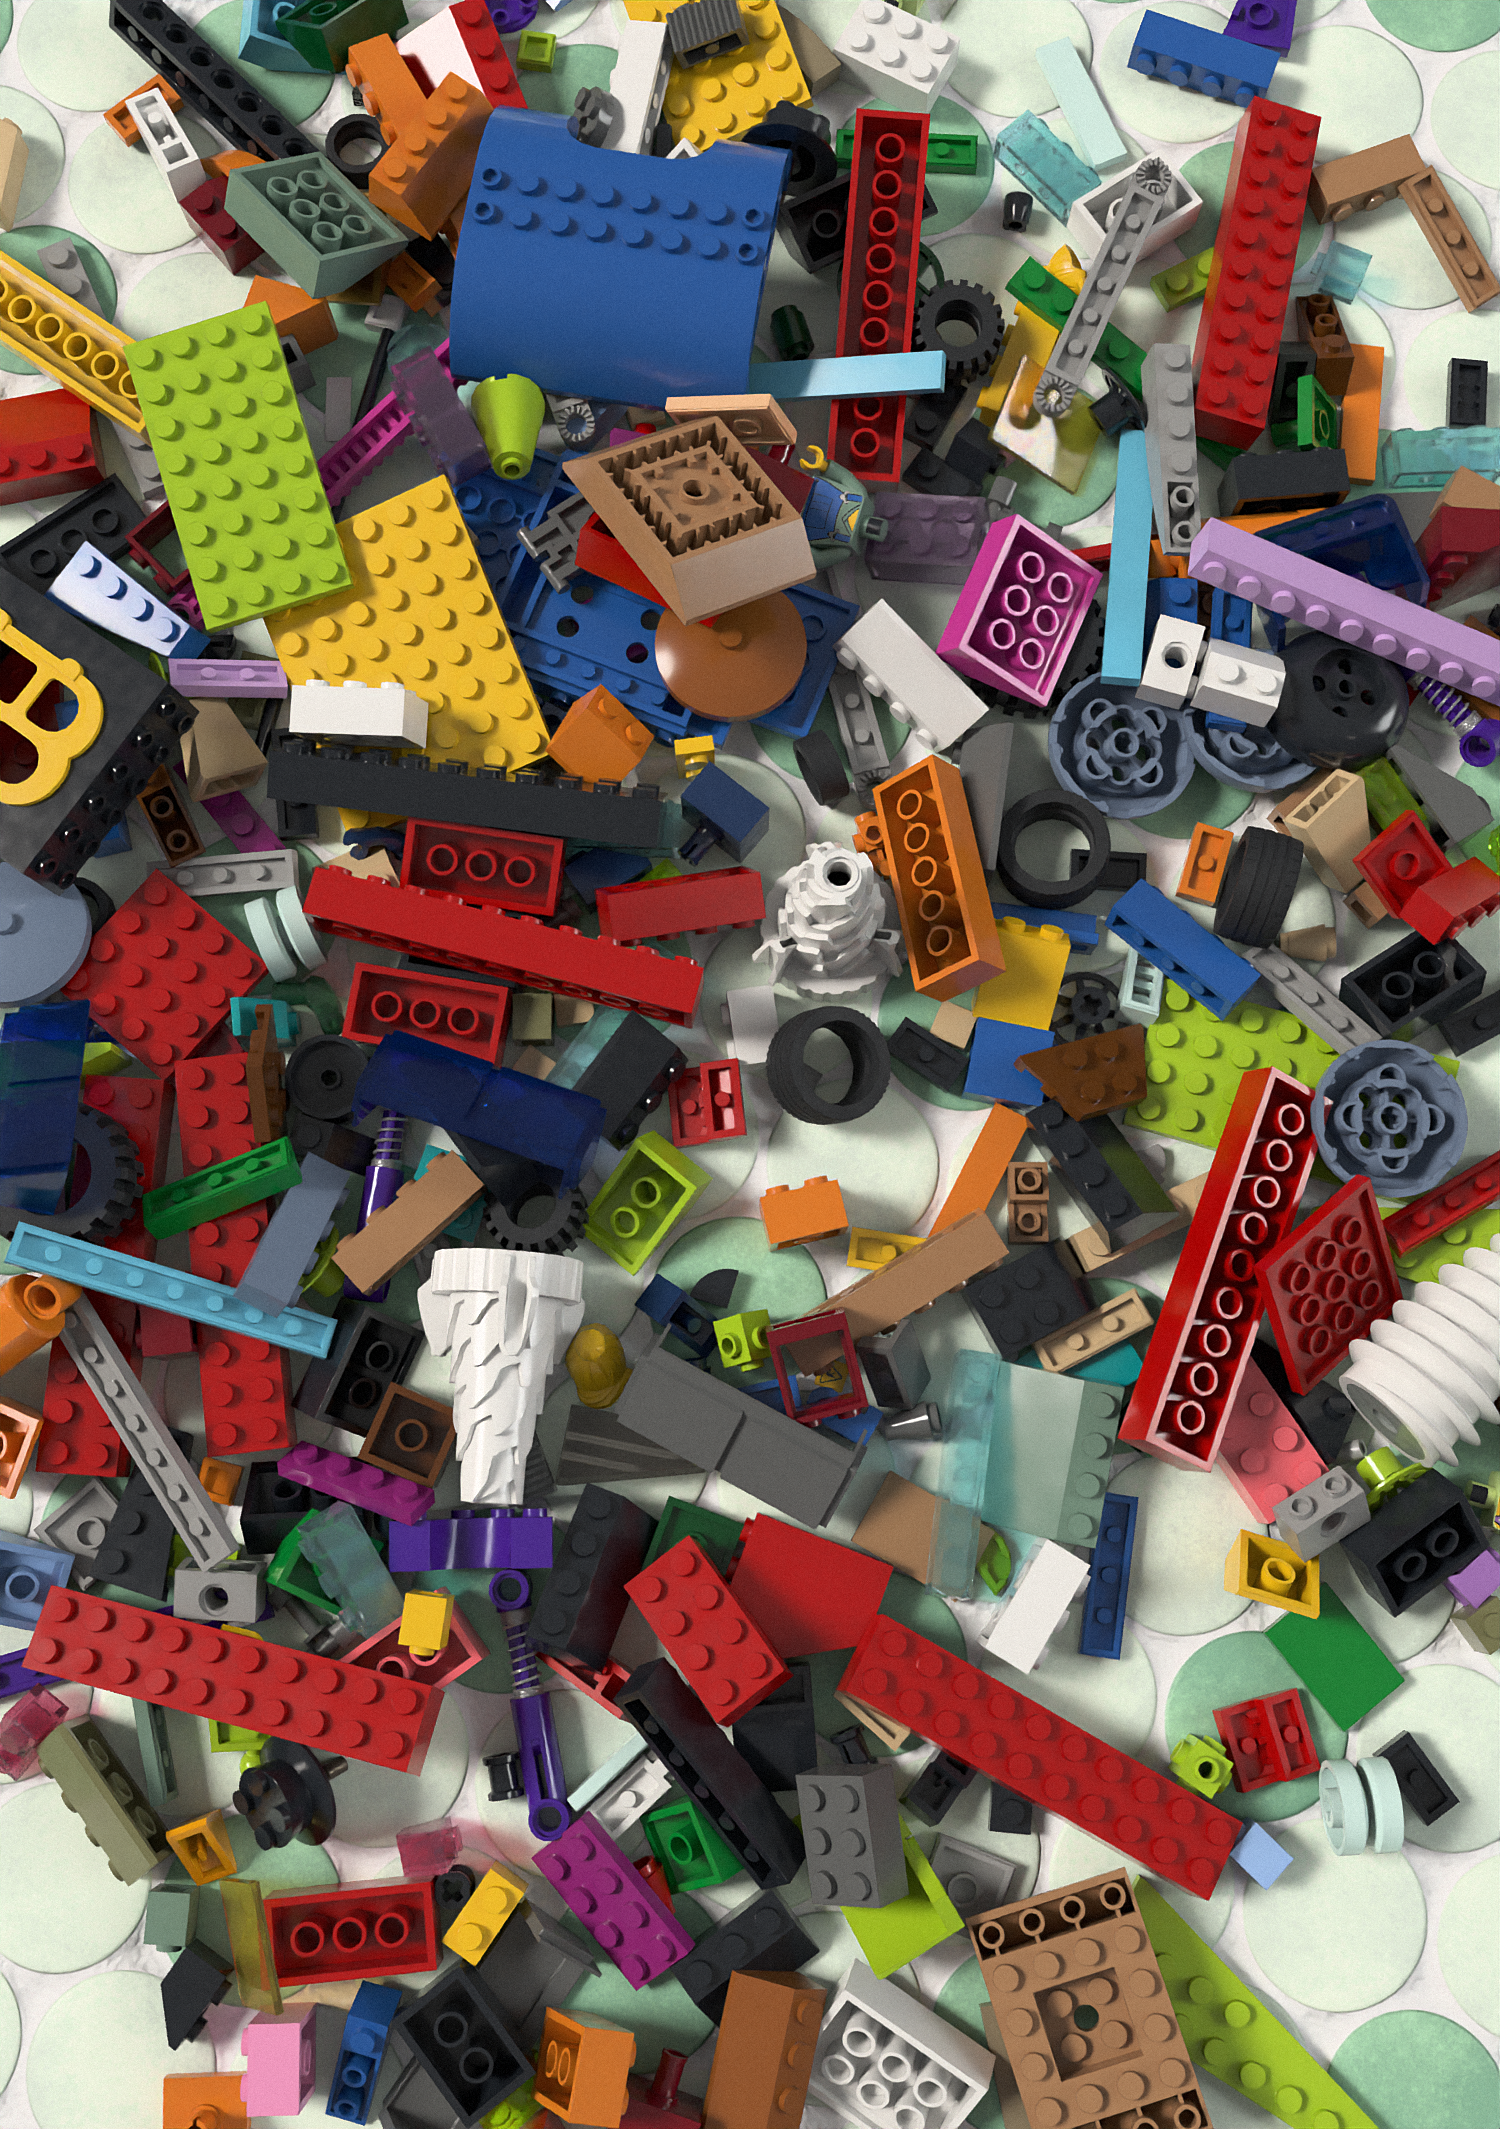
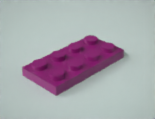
M589 1810L569 1825L561 1834V1838L549 1841L531 1858L636 1991L686 1956L696 1943Z

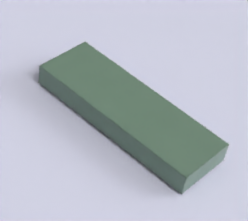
M132 1698L150 1807L163 1805L178 1798L179 1795L164 1709L161 1705Z

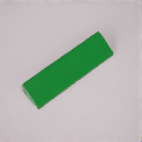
M287 1136L143 1194L144 1226L156 1239L163 1240L301 1184L303 1182L302 1174L290 1139Z

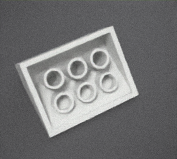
M855 1958L825 2001L807 2091L861 2129H957L988 2091L996 2056L887 1979H877L870 1967Z

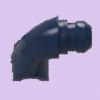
M380 826L362 829L351 828L345 832L343 844L346 846L358 844L350 851V856L357 860L366 857L369 847L383 845L391 853H394L398 861L402 862L406 834L399 830Z

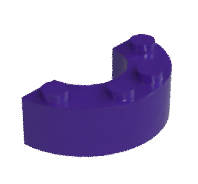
M515 1508L490 1509L491 1517H475V1510H451V1518L427 1519V1512H425L413 1526L399 1521H389V1572L463 1568H553V1516H547V1508L523 1509V1516H515Z

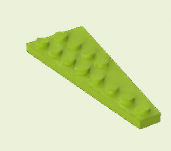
M1137 1874L1131 1886L1190 2060L1294 2129H1379L1149 1882Z

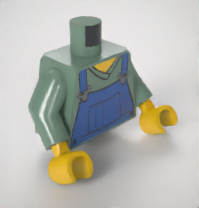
M811 445L805 449L815 454L816 463L812 465L804 459H801L799 463L806 471L818 469L820 475L813 474L812 478L815 480L804 504L801 517L805 526L814 565L816 568L825 569L842 563L849 557L860 556L866 539L883 542L888 531V521L873 517L875 506L868 498L867 489L852 472L831 459L825 461L822 450L818 446Z

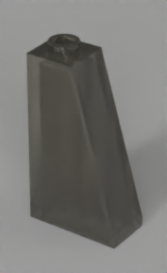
M571 1404L555 1485L567 1486L586 1484L587 1482L600 1483L706 1473V1470L618 1423L619 1415L616 1413Z

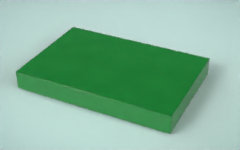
M1322 1581L1319 1584L1320 1614L1317 1620L1287 1610L1264 1629L1262 1633L1338 1729L1345 1732L1405 1680L1327 1582Z

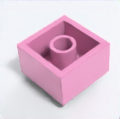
M317 2002L267 2003L248 2024V2028H244L241 2039L242 2056H248L247 2073H244L241 2079L240 2098L242 2102H247L246 2117L299 2115L315 2092Z

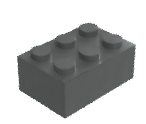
M823 1764L795 1775L812 1904L882 1908L908 1895L909 1888L892 1765Z

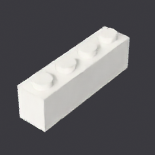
M627 20L624 34L620 35L618 40L619 55L616 68L610 74V93L613 96L614 105L608 103L607 113L613 116L609 131L601 148L651 156L675 53L667 23Z

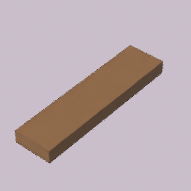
M1429 166L1397 187L1468 313L1499 295L1500 285L1433 166Z

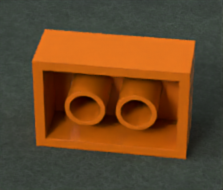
M547 2006L537 2057V2073L534 2075L531 2098L568 2123L619 2129L620 2118L625 2114L628 2106L629 2094L626 2082L628 2070L632 2068L636 2058L635 2033L593 2012Z

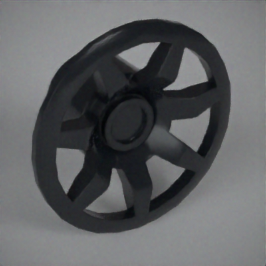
M1106 367L1103 368L1102 376L1109 392L1087 407L1092 420L1106 438H1109L1129 422L1132 423L1136 430L1144 432L1147 420L1137 401L1112 370ZM1127 400H1129L1131 406H1128Z
M1077 972L1062 978L1060 989L1064 985L1075 981L1076 994L1073 998L1060 994L1057 996L1056 1002L1068 1009V1014L1053 1022L1051 1018L1048 1031L1055 1032L1054 1039L1058 1044L1069 1043V1041L1059 1034L1057 1028L1072 1023L1077 1026L1074 1041L1083 1039L1086 1030L1092 1029L1095 1035L1106 1033L1102 1022L1105 1019H1114L1115 1010L1110 1009V1000L1107 993L1110 991L1116 1000L1119 994V989L1112 981L1099 974L1090 972ZM1083 980H1092L1105 987L1102 989L1085 987ZM1119 1021L1117 1029L1124 1028L1126 1023Z

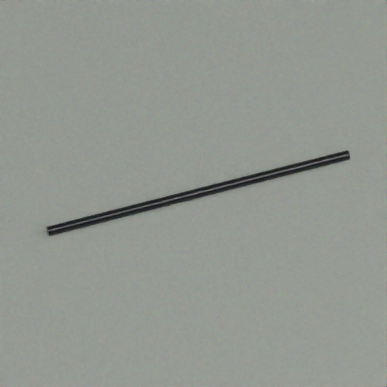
M382 329L352 428L374 408L396 337V332L392 329ZM346 496L341 498L338 506L331 507L335 524L339 522ZM268 698L255 739V744L265 758L272 739L271 729H275L284 698Z

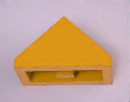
M221 1809L181 1822L166 1832V1840L197 1886L237 1873V1864Z

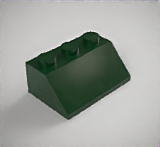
M307 0L274 21L281 34L312 68L326 70L330 74L346 71L348 47L385 33L389 35L390 39H393L398 35V30L409 24L402 0Z

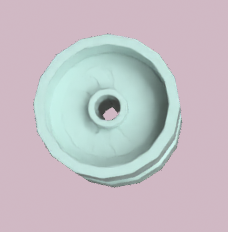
M297 884L277 892L276 904L280 916H278L273 904L265 897L244 905L245 914L256 945L270 974L277 983L293 977L297 973L298 966L293 950H295L301 963L309 970L324 965L329 961L322 940V933L316 931L302 913L305 898Z
M1383 1756L1361 1758L1356 1767H1354L1347 1759L1325 1760L1321 1764L1319 1772V1796L1323 1824L1333 1852L1337 1856L1360 1855L1364 1852L1366 1844L1375 1854L1396 1853L1400 1851L1404 1841L1403 1805L1397 1779L1389 1761Z

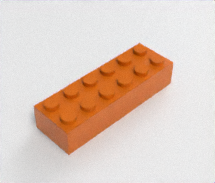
M932 754L876 786L872 791L915 991L940 1002H945L1006 972V967L960 770Z

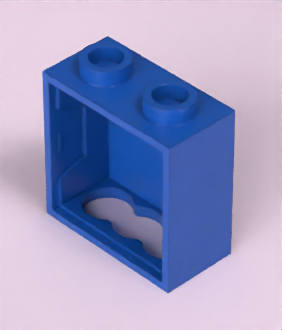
M978 1017L974 1025L968 1057L969 1062L966 1068L961 1098L992 1105L997 1102L1007 1108L1027 1112L1039 1107L1042 1103L1048 1102L1050 1098L1040 1090L1043 1084L1026 1069L1020 1073L1013 1063L1020 1055L1058 1046V1044H1053L1055 1032Z

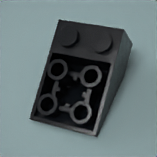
M809 1661L785 1663L794 1676L732 1724L734 1747L743 1759L750 1764L753 1772L769 1792L797 1790L795 1775L818 1766Z

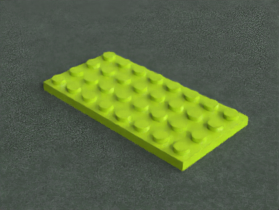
M263 301L123 346L206 630L212 634L355 588L268 303Z
M1164 978L1159 1016L1153 1025H1149L1144 1037L1147 1098L1141 1104L1126 1108L1122 1125L1217 1151L1244 1072L1273 1066L1315 1090L1324 1071L1340 1054L1294 1014L1242 1000L1221 1021L1173 980ZM1432 1054L1435 1056L1433 1060L1448 1075L1452 1074L1456 1080L1460 1061ZM1359 1093L1358 1097L1364 1104V1110L1368 1106V1099L1365 1095ZM1394 1096L1392 1102L1405 1108L1399 1098ZM1362 1133L1359 1140L1362 1146L1367 1148L1369 1138L1365 1133ZM1396 1134L1393 1139L1394 1145L1398 1149L1404 1148L1407 1142L1402 1134ZM1317 1150L1308 1178L1339 1187L1346 1185L1328 1168ZM1430 1189L1402 1198H1377L1407 1206L1429 1193Z

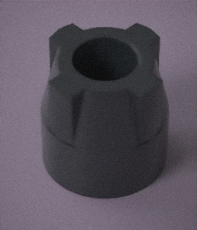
M1014 191L1005 196L1003 229L1020 233L1026 231L1033 206V197L1030 194Z

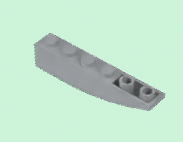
M1154 343L1141 365L1143 414L1147 420V426L1144 428L1153 508L1163 555L1190 556L1191 543L1201 531L1190 345Z

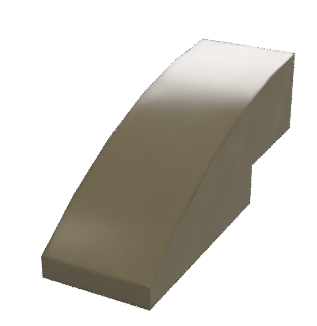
M776 3L811 98H813L839 80L842 64L807 25Z

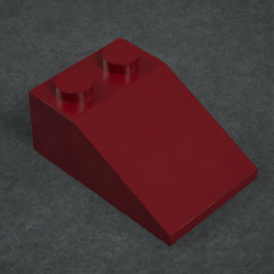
M223 175L206 181L182 199L179 204L189 227L234 276L266 251L224 209L229 177Z

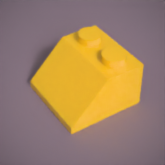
M1241 1529L1225 1559L1224 1590L1317 1620L1320 1614L1319 1554L1304 1563L1287 1543Z

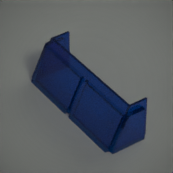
M89 999L23 1006L18 1009V1012L5 1013L0 1029V1206L48 1215L54 1214L68 1174L72 1155L81 1083L80 1077L82 1074L91 1002Z
M394 1030L392 1035L386 1033L357 1081L351 1111L355 1112L352 1123L353 1127H356L379 1105L565 1170L558 1199H562L570 1188L575 1190L592 1167L607 1109L600 1107L601 1101L599 1099L504 1066L500 1070L493 1069L492 1062L400 1030Z

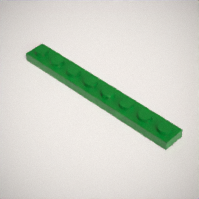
M1031 256L1005 287V290L1034 314L1057 329L1060 335L1078 298L1073 291ZM1108 321L1091 361L1101 369L1106 367L1112 370L1125 384L1131 394L1143 403L1141 365L1147 353ZM1196 436V448L1224 472L1227 471L1233 457L1247 452L1240 448Z

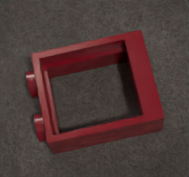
M168 500L124 537L132 547L128 554L142 570L149 567L156 574L152 579L166 595L172 592L176 595L192 580L189 569L187 568L175 578L150 552L153 547L176 529Z
M842 1306L764 1326L787 1417L808 1428H813L822 1424V1418L837 1415L838 1419L855 1417L861 1414L860 1408L869 1406L845 1311ZM838 1331L853 1392L795 1407L780 1345Z

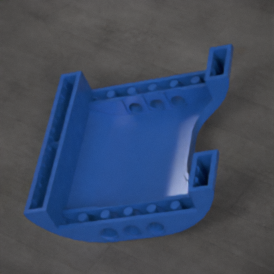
M504 105L497 106L488 119L480 142L458 242L450 308L449 356L451 377L481 383L486 378L495 376V380L507 378V374H517L529 378L539 386L543 393L666 412L667 397L749 395V367L782 191H787L793 161L792 150L717 138L709 150L699 156L687 159L661 158L583 144L576 140L579 121L574 116Z

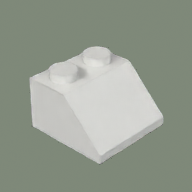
M1209 637L1190 706L1264 728L1278 707L1286 675L1283 660L1277 656Z

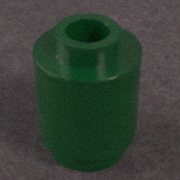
M785 305L776 309L771 314L772 322L770 329L780 358L783 361L807 360L815 345L804 314L795 305Z

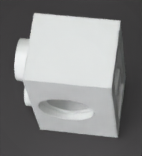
M1160 615L1153 631L1135 698L1179 710L1185 698L1192 699L1198 681V676L1192 675L1195 663H1202L1208 642L1202 640L1205 626ZM1174 658L1180 662L1182 667L1172 668L1166 663L1165 659Z

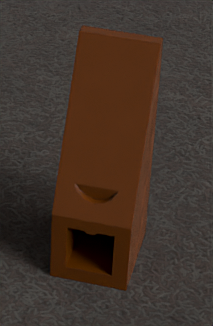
M1315 293L1310 296H1296L1299 342H1308L1317 354L1314 370L1315 379L1329 396L1346 395L1355 357L1332 295Z
M166 761L159 765L148 780L145 790L137 795L136 798L170 868H174L205 853L206 849L184 796Z

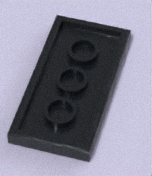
M113 473L105 480L0 547V566L44 596L85 541L117 561L132 550L124 536L147 517L116 473Z

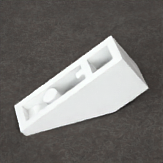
M157 87L130 98L125 103L166 185L179 205L182 199L205 183L207 179L200 158Z

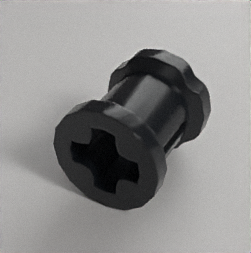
M862 1723L849 1726L829 1737L831 1743L837 1745L844 1764L879 1763L877 1757L871 1756L862 1734L865 1730Z
M518 1751L494 1754L482 1759L483 1765L488 1767L491 1786L488 1801L508 1800L525 1794L524 1787L520 1786L516 1765V1760L519 1759Z
M454 1864L446 1868L435 1883L434 1897L438 1905L447 1910H458L465 1906L476 1887V1878L473 1871L463 1864ZM459 1879L463 1883L460 1892L449 1893L447 1888L450 1882L454 1883Z

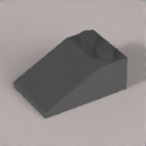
M1397 744L1391 747L1385 753L1383 759L1368 772L1375 784L1387 793L1389 802L1399 813H1403L1405 810L1415 811L1445 856L1469 842L1495 820L1491 815V809L1487 801L1483 797L1478 796L1472 787Z

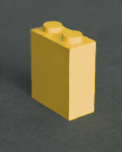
M1006 916L1003 917V920L994 918L1006 972L975 987L971 1002L972 1016L1048 1031L1071 948L1069 934L1064 933L1063 929L1053 925L1044 924L1041 925V928L1026 925L1025 921L1015 917Z

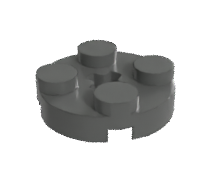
M597 86L590 90L585 87L579 90L575 98L574 106L576 109L573 114L579 121L576 140L583 144L601 148L609 131L613 116L607 113L608 103L614 105L611 93Z

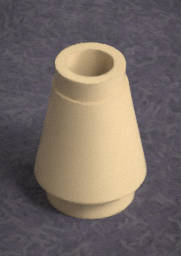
M1325 924L1287 933H1279V949L1288 957L1326 962V958L1336 957L1335 928L1325 927Z

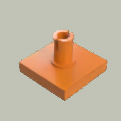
M247 2071L167 2074L163 2079V2129H251V2117H246L247 2102H242L240 2098L241 2079Z

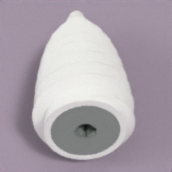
M1500 1233L1493 1235L1490 1239L1491 1251L1478 1247L1465 1250L1463 1254L1464 1267L1457 1264L1442 1265L1438 1272L1440 1284L1426 1281L1418 1283L1415 1287L1417 1303L1408 1300H1398L1392 1307L1395 1323L1383 1319L1374 1320L1370 1326L1371 1337L1374 1343L1362 1339H1355L1349 1343V1353L1353 1365L1339 1378V1384L1344 1394L1377 1433L1415 1463L1420 1462L1423 1467L1431 1468L1438 1460L1450 1466L1458 1467V1459L1452 1449V1446L1458 1440L1473 1446L1481 1445V1440L1473 1424L1479 1418L1492 1424H1500V1414L1494 1405V1401L1500 1396Z

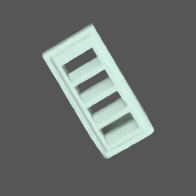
M1129 946L1114 1019L1130 1025L1141 1023L1144 1029H1148L1149 1025H1153L1159 1016L1165 974L1157 967L1150 969L1136 965L1137 961L1150 965L1153 964ZM1135 976H1138V977H1141V978H1145V979H1148V980H1152V982H1147V981L1140 980V979H1137V978H1134V977H1135ZM1132 991H1136V992H1139V993H1143V994H1146V995H1149V996H1148V997H1145V996H1142V995H1138V994L1132 993Z

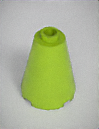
M507 374V378L495 380V376L486 378L477 385L471 396V412L495 473L501 478L508 480L520 479L530 471L544 418L545 401L542 391L529 378L517 374Z

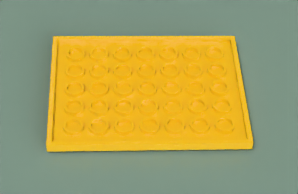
M445 474L336 524L355 588L263 617L283 671L286 673L291 691L292 685L306 686V680L310 679L328 681L332 687H343L344 681L367 683V688H381L382 682H395L404 684V689L415 691L417 697L429 703L426 749L355 746L354 753L369 752V749H384L393 751V758L407 757V754L410 753L431 756L430 762L432 763L445 762L447 758L469 761L468 767L471 768L484 767V763L507 766V772L510 773L520 772L522 768H529L552 758L545 751L552 736L449 478ZM316 745V748L331 747V745ZM337 807L346 831L351 828L362 829L377 826L392 828L408 821V816Z

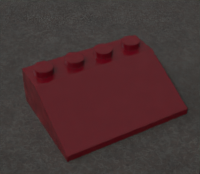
M1441 506L1396 568L1395 596L1432 612H1437L1499 586L1500 509Z

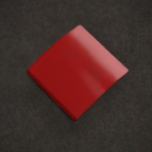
M738 1058L700 1063L699 1067L685 1068L681 1078L674 1083L671 1082L668 1087L674 1147L677 1149L694 1147L747 1136Z
M1297 1688L1265 1694L1212 1710L1222 1746L1227 1749L1225 1752L1226 1759L1233 1763L1230 1772L1232 1773L1236 1792L1246 1793L1277 1781L1288 1782L1320 1770L1321 1766Z

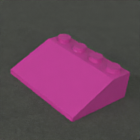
M1019 514L993 522L935 653L941 660L966 676L1039 707H1046L1103 574Z

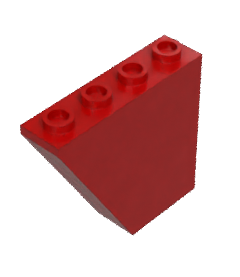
M757 1512L755 1519L747 1517L739 1537L740 1541L745 1542L740 1558L732 1556L724 1578L731 1581L730 1587L781 1659L858 1646L870 1620L878 1612L894 1566Z

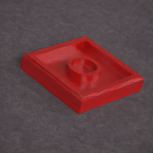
M1405 810L1352 859V862L1394 919H1401L1399 916L1400 912L1418 887L1453 868L1414 810Z

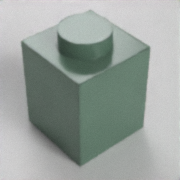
M160 1883L151 1889L148 1894L143 1944L156 1945L157 1951L171 1953L181 1951L182 1947H185L195 1939L201 1886Z

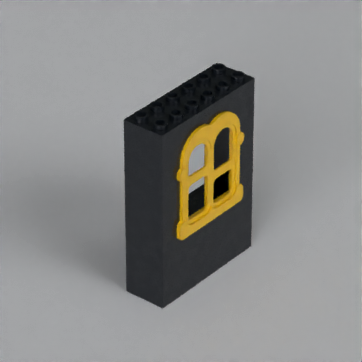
M0 566V664L10 651L14 649L37 666L36 674L13 703L6 704L0 700V722H5L29 739L37 747L39 754L38 766L34 774L26 781L18 784H7L0 781V858L28 878L60 897L64 890L75 882L77 873L86 861L97 853L102 840L112 827L122 820L124 811L134 798L145 790L148 780L159 765L167 761L172 748L178 740L192 728L195 718L200 711L166 680ZM53 680H58L70 688L77 695L79 702L78 714L74 721L67 728L58 732L43 730L29 721L26 716L29 708L45 687Z

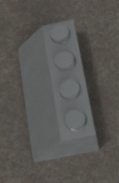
M1009 722L967 729L963 734L961 742H954L951 764L958 765L987 888L996 867L1014 723Z

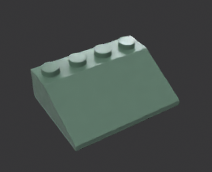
M320 151L231 169L229 172L224 209L312 299L345 291L408 246L409 239L375 205L369 202Z
M1000 1360L972 1518L1046 1539L1096 1549L1125 1388L1117 1382Z

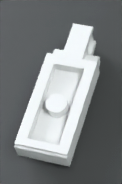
M651 1749L647 1754L644 1753L586 1808L584 1814L589 1810L612 1840L615 1841L672 1786V1782L675 1779Z

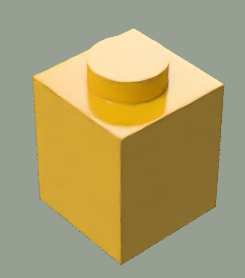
M417 1589L407 1592L405 1594L398 1644L410 1646L409 1652L412 1654L433 1656L435 1650H440L447 1646L455 1595Z

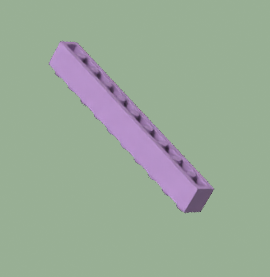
M1213 517L1208 520L1192 541L1188 568L1189 576L1500 706V640Z

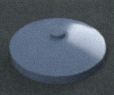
M7 862L0 863V1008H17L49 997L61 989L75 975L82 965L90 946L92 922L87 903L74 884L65 889L59 897L19 872Z

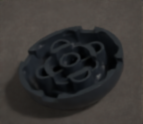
M1317 629L1292 638L1273 655L1283 660L1286 675L1278 707L1266 726L1277 743L1295 759L1310 767L1316 764L1333 769L1332 773L1336 769L1352 773L1377 764L1383 759L1385 753L1399 742L1408 720L1409 693L1404 676L1395 662ZM1339 668L1343 669L1346 674L1342 673ZM1314 679L1322 684V691L1314 689Z

